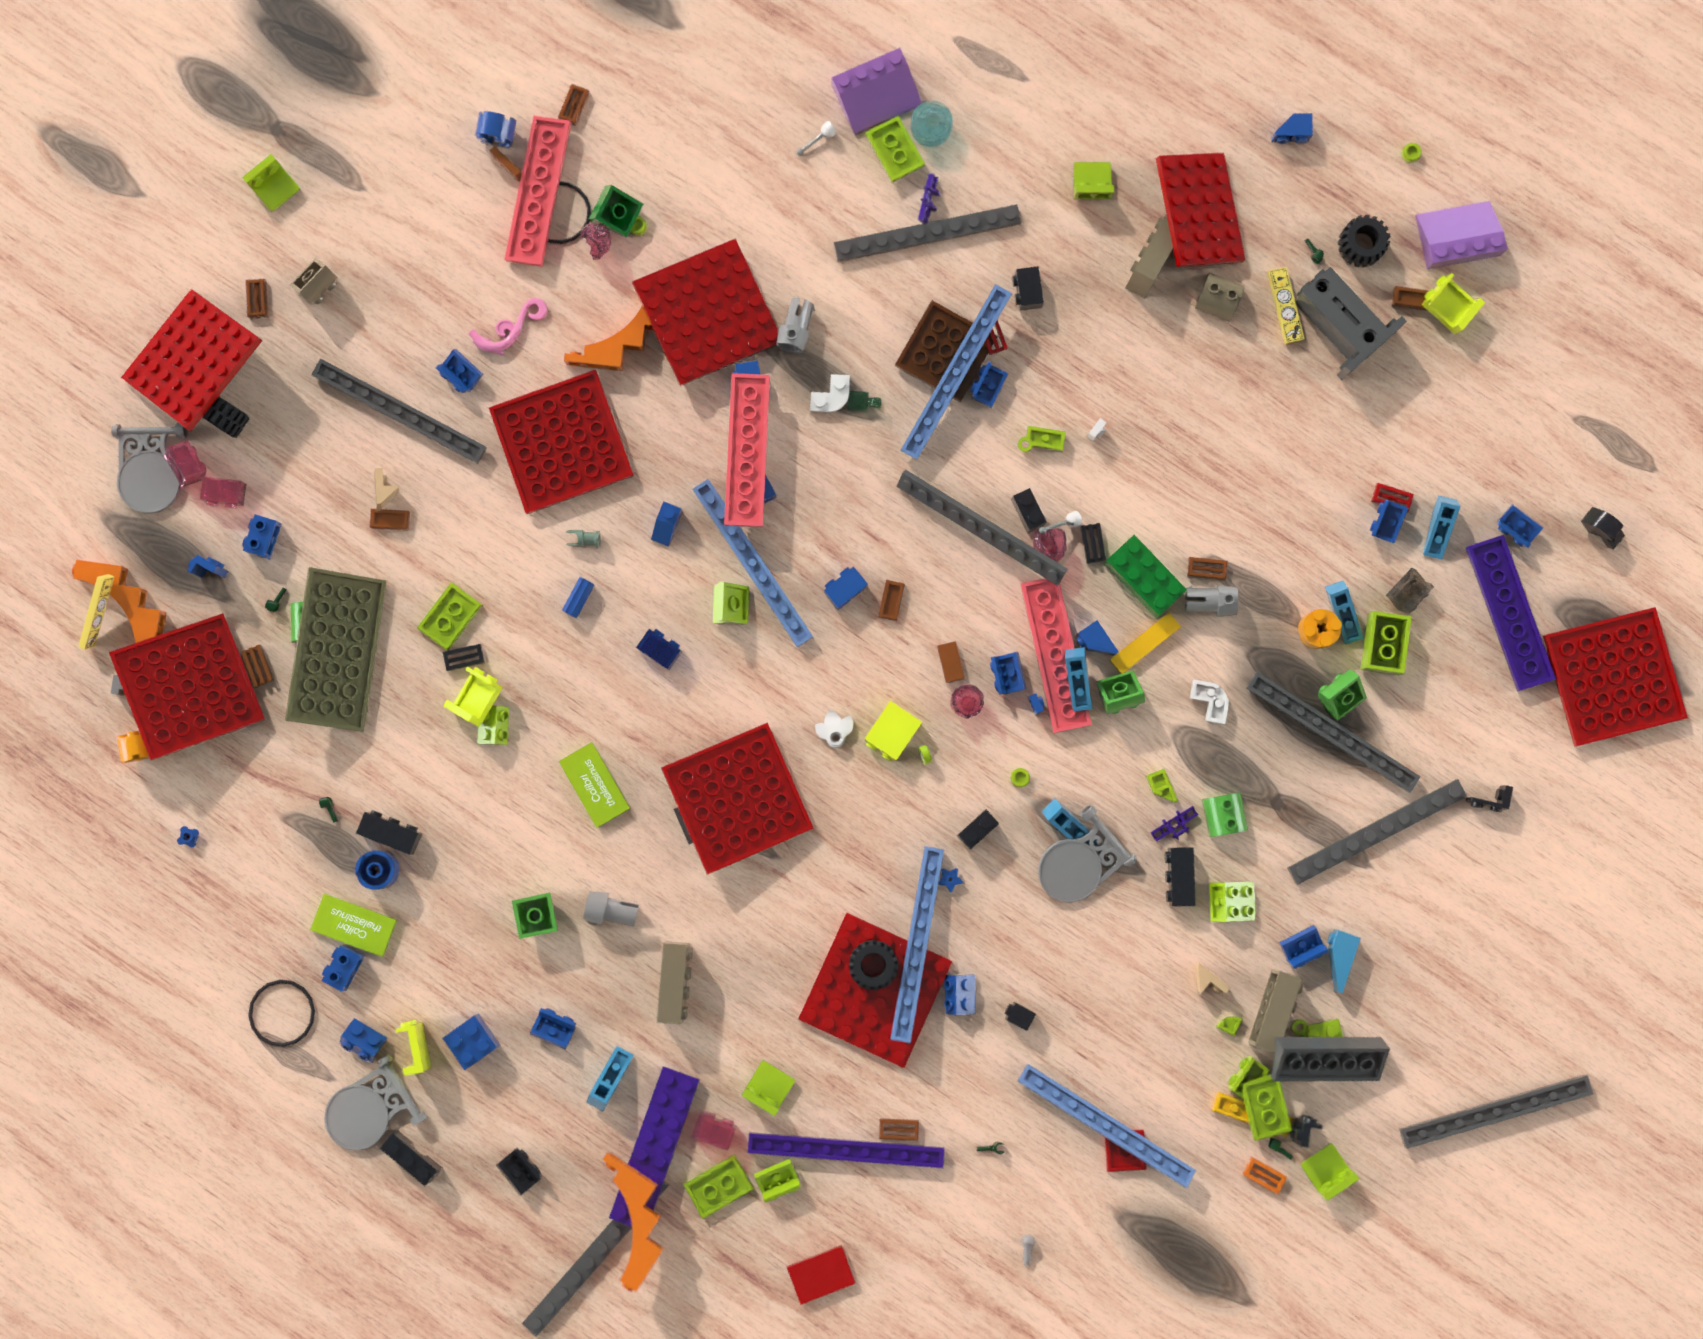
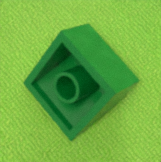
M606 185L589 220L604 229L627 238L644 204L615 186Z

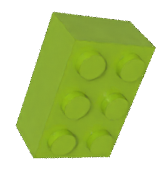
M1372 611L1367 614L1360 670L1397 676L1405 674L1411 616Z

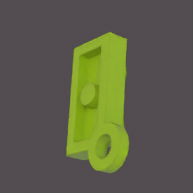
M1028 426L1026 437H1022L1018 441V448L1022 452H1028L1032 447L1062 452L1066 432ZM1022 442H1028L1029 446L1024 448Z
M1297 1019L1292 1023V1031L1297 1035H1301V1037H1343L1339 1019L1307 1025L1304 1020ZM1301 1023L1303 1025V1029L1301 1031H1298L1296 1029L1297 1024Z

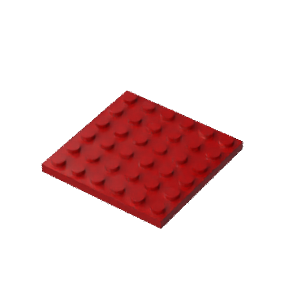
M736 238L632 281V285L679 386H683L777 344V326Z
M191 289L121 378L191 432L263 340Z
M596 369L488 407L526 514L634 476Z
M1656 607L1543 635L1574 747L1688 718Z
M224 613L109 652L151 761L265 720Z
M768 722L661 767L706 875L814 829Z
M846 912L798 1020L905 1068L952 961L928 949L926 950L911 1041L906 1043L891 1040L908 940ZM868 940L882 941L889 945L895 952L898 960L897 975L893 982L885 988L878 990H867L860 987L853 980L849 971V960L853 950L859 944ZM868 954L862 961V969L868 976H879L885 969V961L879 954Z

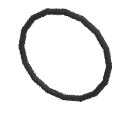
M559 182V185L568 186L578 191L583 197L587 207L586 222L582 229L573 237L564 240L548 238L549 243L564 244L574 241L584 233L590 222L591 207L587 196L580 188L569 182Z
M276 980L265 984L255 993L250 1002L248 1017L251 1029L260 1040L271 1046L285 1047L296 1044L308 1034L314 1022L315 1008L312 997L304 987L294 981ZM280 983L293 985L300 989L307 997L311 1008L310 1023L304 1033L295 1040L285 1043L272 1042L263 1037L256 1029L252 1017L254 1003L259 994L269 986Z

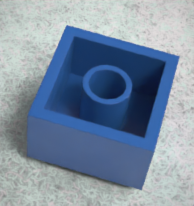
M479 1013L442 1038L464 1071L500 1046V1043Z

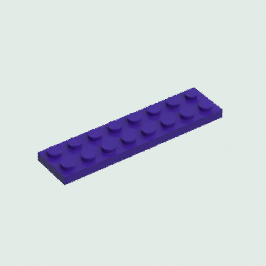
M1504 535L1467 546L1466 551L1517 692L1555 680L1554 672Z
M665 1066L662 1067L628 1163L658 1184L646 1203V1206L653 1211L700 1081L698 1078ZM619 1189L609 1219L632 1227L629 1208Z

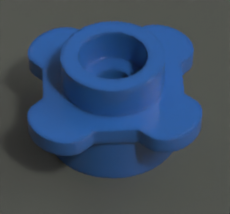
M187 826L181 827V834L177 839L178 844H186L190 848L195 847L199 831L197 829H188Z

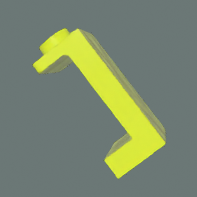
M1450 273L1447 276L1442 275L1436 281L1437 286L1426 293L1424 296L1426 300L1421 305L1455 335L1464 330L1485 302L1481 298L1477 300L1471 298L1452 280L1454 274Z
M467 667L465 670L470 672V676L455 702L446 700L443 707L480 727L503 687L497 684L498 679L488 674L485 677V672L475 667L473 670Z
M890 701L864 738L867 741L865 745L874 751L879 749L883 752L881 756L891 762L892 759L896 761L922 722Z
M416 1020L401 1023V1027L395 1030L396 1033L408 1032L414 1064L403 1068L404 1076L429 1070L432 1066L423 1022L417 1023Z

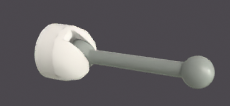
M827 121L821 128V134L802 149H797V155L802 156L805 150L822 137L831 138L836 135L837 131L833 125Z
M1077 511L1071 512L1066 516L1065 521L1048 527H1040L1039 532L1040 534H1045L1046 531L1065 524L1070 527L1080 526L1082 524L1081 515Z

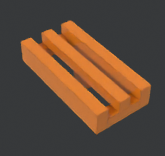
M1252 1156L1249 1164L1247 1163L1245 1171L1242 1173L1276 1194H1279L1287 1179V1176ZM1254 1163L1280 1177V1181L1253 1167ZM1250 1170L1277 1184V1187L1274 1188L1249 1173Z

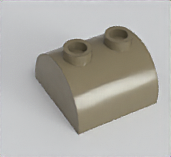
M315 258L290 286L311 305L313 303L319 304L324 299L322 295L326 289L331 291L336 287L337 282L335 280L338 277L325 264Z
M1208 273L1195 309L1230 322L1238 307L1245 286Z

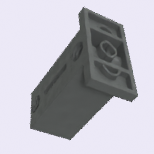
M1331 267L1326 271L1322 269L1311 282H1307L1296 294L1298 296L1295 300L1296 305L1347 358L1339 367L1341 371L1337 374L1341 380L1349 375L1407 322L1401 316L1398 320L1393 318L1385 326Z

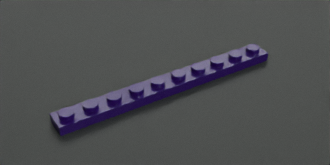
M749 1132L748 1153L933 1168H943L944 1147Z

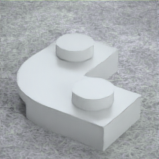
M831 374L830 393L811 392L810 412L835 413L840 410L849 398L850 375Z
M1193 680L1189 699L1208 702L1205 721L1224 725L1229 705V699L1224 690L1215 683Z

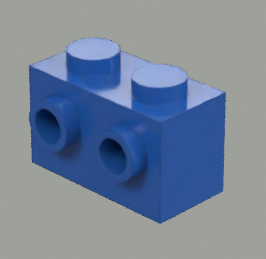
M255 514L248 525L249 533L242 543L243 551L270 560L282 524L276 520Z
M346 945L337 947L332 953L331 958L333 960L331 964L327 965L322 972L324 977L321 981L341 992L347 991L365 956Z

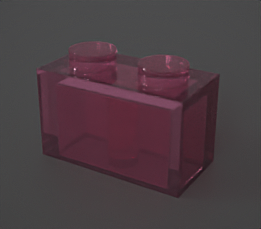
M188 440L166 448L163 456L182 488L203 480L206 474V466L202 461L200 462L195 447L191 446Z
M203 477L200 499L206 502L208 506L218 507V504H225L226 508L237 509V506H244L247 484L239 480Z
M708 1111L700 1112L691 1137L728 1151L737 1125H734V1121L728 1118H723V1120L715 1118L716 1115Z

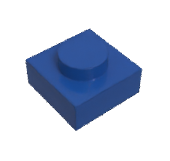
M1035 693L1028 697L1035 715L1044 711L1043 707H1045L1041 696L1038 697Z

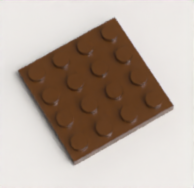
M931 300L895 363V367L936 389L973 322ZM989 334L988 339L991 347H993L994 343L992 341L991 335ZM985 343L953 399L960 403L989 354Z

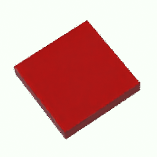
M1143 1129L1133 1130L1144 1137ZM1105 1138L1107 1172L1147 1170L1145 1162Z

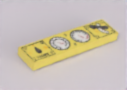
M1287 267L1268 271L1267 275L1284 343L1286 345L1303 341L1304 335Z
M110 574L97 577L78 645L81 649H89L96 645L114 576Z

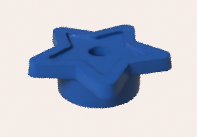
M958 868L951 871L941 869L942 879L938 882V885L946 886L949 892H953L955 885L963 883L958 877Z

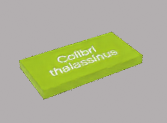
M593 742L559 761L596 828L631 809Z
M324 893L310 930L384 957L397 920Z

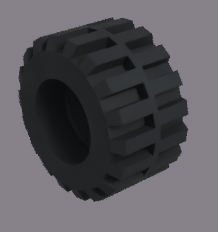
M1362 215L1357 216L1341 232L1338 245L1341 246L1339 252H1343L1342 258H1347L1349 260L1347 263L1350 265L1353 262L1355 267H1359L1361 264L1362 267H1367L1369 264L1371 266L1388 250L1387 247L1390 245L1388 239L1391 236L1390 233H1387L1388 227L1382 225L1384 222L1382 220L1380 222L1377 221L1378 217L1373 216L1370 218V215H1365L1364 217ZM1363 233L1368 235L1373 242V248H1361L1355 240V234Z
M220 396L203 416L205 420L233 438L238 437L250 420L248 415Z
M868 940L859 944L853 950L849 960V971L853 980L860 987L867 990L885 988L893 982L897 975L898 960L896 954L884 942ZM871 953L879 954L885 961L884 971L876 977L868 976L862 969L863 959Z

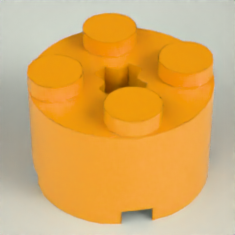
M1314 610L1305 615L1299 622L1298 632L1300 640L1311 649L1326 648L1338 640L1341 634L1342 623L1329 610ZM1318 626H1321V633L1318 632Z
M139 731L117 736L121 763L137 762L149 758Z

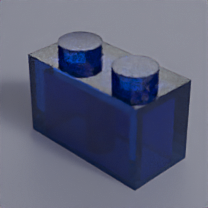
M648 629L636 648L670 671L682 653L679 649L680 645L672 639L670 642L663 638L665 635L659 630L655 629L652 631Z

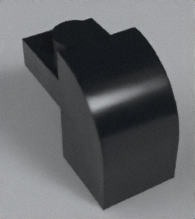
M1592 507L1581 520L1588 533L1600 536L1607 548L1614 550L1625 536L1621 530L1623 524L1613 515L1601 509Z

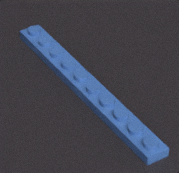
M995 284L901 448L903 453L918 460L1012 295L1011 292Z
M709 479L693 488L694 493L796 647L798 648L813 638L811 632L741 527L724 526L725 503Z
M924 847L891 1040L906 1043L911 1041L944 849Z
M1027 1064L1017 1082L1184 1188L1188 1187L1196 1172L1195 1169L1031 1065Z

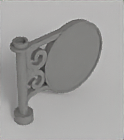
M176 423L175 427L122 428L120 424L112 426V437L119 439L117 488L122 500L130 508L142 513H157L165 510L176 500L181 488L180 472L176 464L168 456L166 439L168 434H176L177 438H186L188 429L180 423ZM151 435H161L160 440L158 438H152L150 440L151 444H155L156 442V446L151 448L149 446V438L151 437ZM129 439H135L138 442V447L133 450L132 446H136L137 443L133 441L128 442L126 446L127 451L133 455L125 460V444Z
M1092 804L1086 806L1080 813L1085 820L1090 819L1094 824L1092 830L1081 838L1065 839L1052 844L1040 859L1038 865L1039 881L1046 893L1058 901L1070 903L1087 898L1099 884L1120 866L1127 865L1131 867L1137 861L1136 855L1134 853L1129 854L1096 816L1097 810ZM1099 830L1103 834L1105 839L1101 845L1094 846L1093 841L1095 839H1097L1096 842L1098 844L1101 843L1102 840L1099 835H1096V833ZM1109 852L1114 853L1116 855V862L1102 874L1101 863L1105 866H1109L1114 862V858L1111 854H1107V857L1109 858L1108 861L1104 860V855Z
M387 1055L378 1061L380 1068L354 1084L340 1089L329 1100L325 1110V1126L333 1141L341 1147L350 1150H362L376 1144L384 1136L393 1115L405 1108L409 1109L413 1116L410 1119L413 1126L427 1119L424 1111L419 1112L390 1061L393 1060V1057L390 1058ZM379 1074L385 1076V1078L387 1079V1085L384 1089L378 1087L379 1082L381 1083V1085H385L386 1082L384 1078L375 1079L372 1084L373 1088L367 1085H362L364 1082ZM394 1093H398L405 1103L399 1105L400 1099L393 1097L391 1100L395 1101V1104H391L389 1097Z

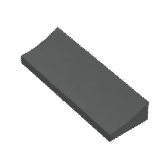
M1276 1037L1275 1058L1271 1078L1274 1082L1380 1081L1390 1048L1381 1037Z

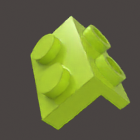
M491 707L483 723L478 727L477 744H508L509 707Z
M1251 1056L1244 1057L1239 1064L1240 1069L1237 1074H1233L1230 1077L1228 1089L1243 1098L1240 1083L1266 1076L1270 1069Z
M790 1159L754 1174L765 1203L774 1201L780 1196L793 1193L801 1188L799 1177Z

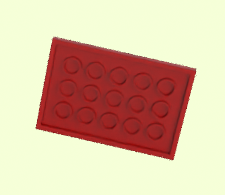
M1224 153L1161 155L1155 158L1177 268L1236 264L1246 261Z

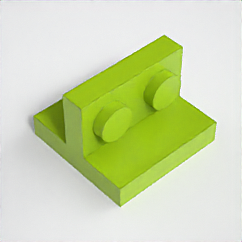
M718 582V585H714L713 623L748 624L749 586L727 582Z

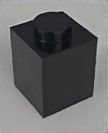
M1015 1001L1013 1004L1009 1003L1004 1012L1007 1021L1025 1031L1029 1029L1036 1016L1035 1012Z

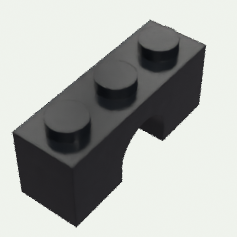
M396 1130L380 1149L423 1186H426L442 1167L428 1155L424 1156L417 1152L411 1145L412 1141L399 1130Z

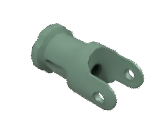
M584 530L566 531V533H575L578 537V543H567V546L583 547L584 545H590L596 548L600 547V531H596V533L584 532Z

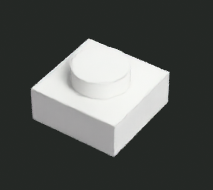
M1100 418L1089 432L1087 438L1092 441L1096 437L1100 439L1106 431L1103 428L1106 422Z

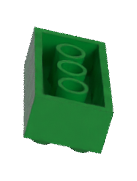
M1135 535L1128 539L1104 562L1107 568L1155 618H1158L1187 591Z

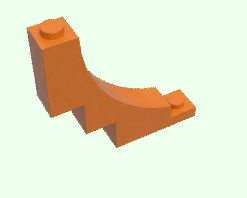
M641 306L630 323L618 333L600 342L585 345L584 355L576 351H571L570 354L565 353V364L623 371L625 349L644 351L646 330H653L643 306Z
M76 560L72 567L73 579L95 585L99 576L107 574L114 576L110 596L117 601L127 615L132 626L135 643L163 634L167 612L144 608L147 590L125 586L128 568Z
M608 1152L602 1160L606 1162L605 1166L610 1170H618L613 1181L625 1198L632 1222L633 1240L631 1253L626 1269L619 1281L623 1283L622 1287L630 1292L634 1290L636 1292L665 1249L649 1237L662 1217L646 1206L658 1184L611 1152Z

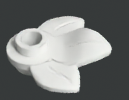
M829 710L825 716L824 723L815 724L816 733L820 738L827 740L831 747L839 748L845 743L846 736L852 732L853 719L851 716H847L841 720L836 712ZM834 735L840 737L838 742L833 741L832 737Z

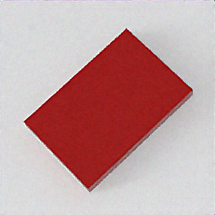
M842 1245L787 1266L800 1305L856 1284Z

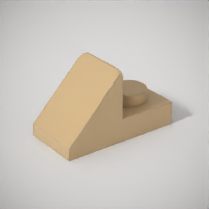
M375 468L376 511H380L399 493V486H387V475H383V468Z
M1196 962L1194 968L1197 992L1202 994L1209 983H1211L1210 988L1215 992L1227 994L1231 987L1203 965Z

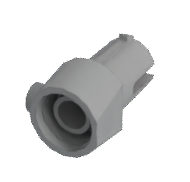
M800 298L791 299L785 324L779 326L776 344L778 348L796 354L802 353L810 336L807 330L812 312L815 311L814 304L804 299L801 314L797 316Z
M1217 585V588H1192V586L1186 588L1185 600L1204 601L1187 602L1185 604L1186 612H1216L1217 617L1237 615V587Z
M589 892L583 919L587 920L590 925H602L604 920L634 927L639 904L608 898L609 893Z

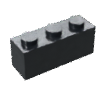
M371 810V813L364 812L356 834L406 854L414 855L422 835L421 832L417 831L418 827L407 824V826L400 825V820L389 817V820L382 817V813Z
M1194 847L1168 848V852H1165V863H1168L1165 881L1169 883V891H1166V902H1169V906H1196Z

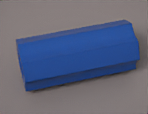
M579 577L562 611L577 618L595 585Z

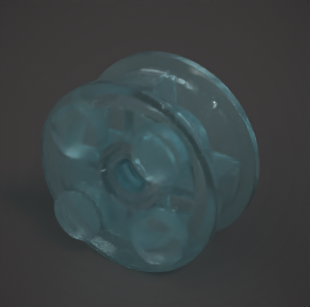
M930 100L919 104L915 108L911 119L910 128L913 137L920 144L929 147L944 143L951 132L952 114L948 107L939 101Z

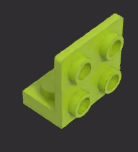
M272 154L242 177L271 212H274L300 190L297 183Z
M1074 162V200H1111L1114 194V185H1112L1111 162Z
M1254 882L1209 883L1211 922L1254 921L1256 919Z
M762 1060L741 1096L775 1116L793 1086L795 1079L767 1061Z
M1332 1143L1300 1164L1320 1196L1326 1201H1329L1359 1180L1357 1174L1348 1167Z

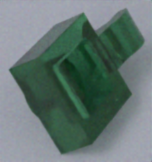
M850 391L848 411L867 412V407L881 408V398H869V392Z

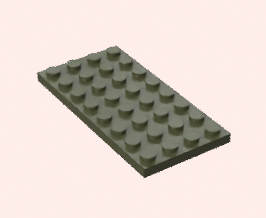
M312 567L308 568L285 721L364 732L386 580Z

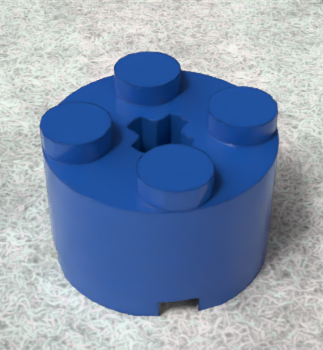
M484 111V114L479 112L475 136L483 144L492 145V142H496L501 147L510 148L511 144H513L517 120L510 117V120H507L504 114Z
M370 851L358 859L355 866V874L363 887L372 890L385 889L396 881L399 874V862L389 852ZM378 867V869H380V873H377V871L374 870V868Z

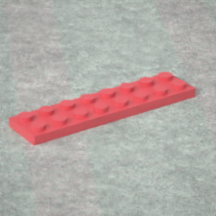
M533 116L505 254L506 262L543 267L571 128L569 120Z
M732 373L724 526L763 527L770 375Z
M1046 578L1021 583L1020 586L1053 733L1090 726L1092 723L1089 710L1073 711L1065 650L1075 648L1060 584L1058 586Z

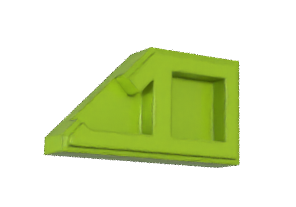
M1165 769L1146 775L1153 794L1174 803L1178 802Z

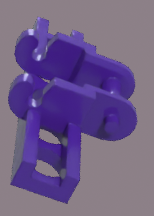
M928 174L926 187L923 188L925 191L923 198H921L922 204L918 221L923 224L928 223L931 211H937L936 206L931 201L932 195H941L936 189L938 177H935L934 174Z
M1191 806L1182 813L1176 811L1177 816L1167 822L1163 819V825L1150 832L1155 841L1160 840L1169 833H1173L1174 836L1172 837L1179 840V836L1186 832L1188 834L1189 827L1185 826L1186 822L1199 815L1194 807ZM1192 810L1194 815L1188 817L1187 812ZM1172 820L1177 821L1178 825L1176 827L1171 826ZM1182 826L1183 829L1176 833L1174 831L1178 827ZM1166 827L1168 831L1164 832L1162 828ZM1161 831L1162 835L1158 838L1155 837L1154 833Z

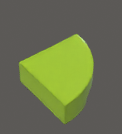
M1236 1016L1226 1017L1216 1027L1235 1036L1243 1019Z

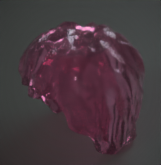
M602 223L586 224L580 234L582 238L586 239V243L591 246L589 254L592 255L593 260H598L609 251L612 244L609 229Z
M1054 528L1046 531L1045 534H1040L1039 529H1037L1033 540V548L1056 562L1061 560L1067 550L1065 531L1060 528Z
M965 684L955 688L951 695V709L958 716L965 719L976 716L983 708L984 694L973 684Z

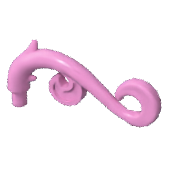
M531 298L521 309L515 325L510 320L499 321L496 325V332L499 336L505 337V331H510L508 337L500 342H489L490 338L485 339L482 335L479 336L475 329L471 330L468 334L479 349L485 352L504 355L502 350L510 347L518 338L528 308L532 305H536L539 308L538 313L528 314L530 319L537 321L542 320L547 315V305L541 299Z

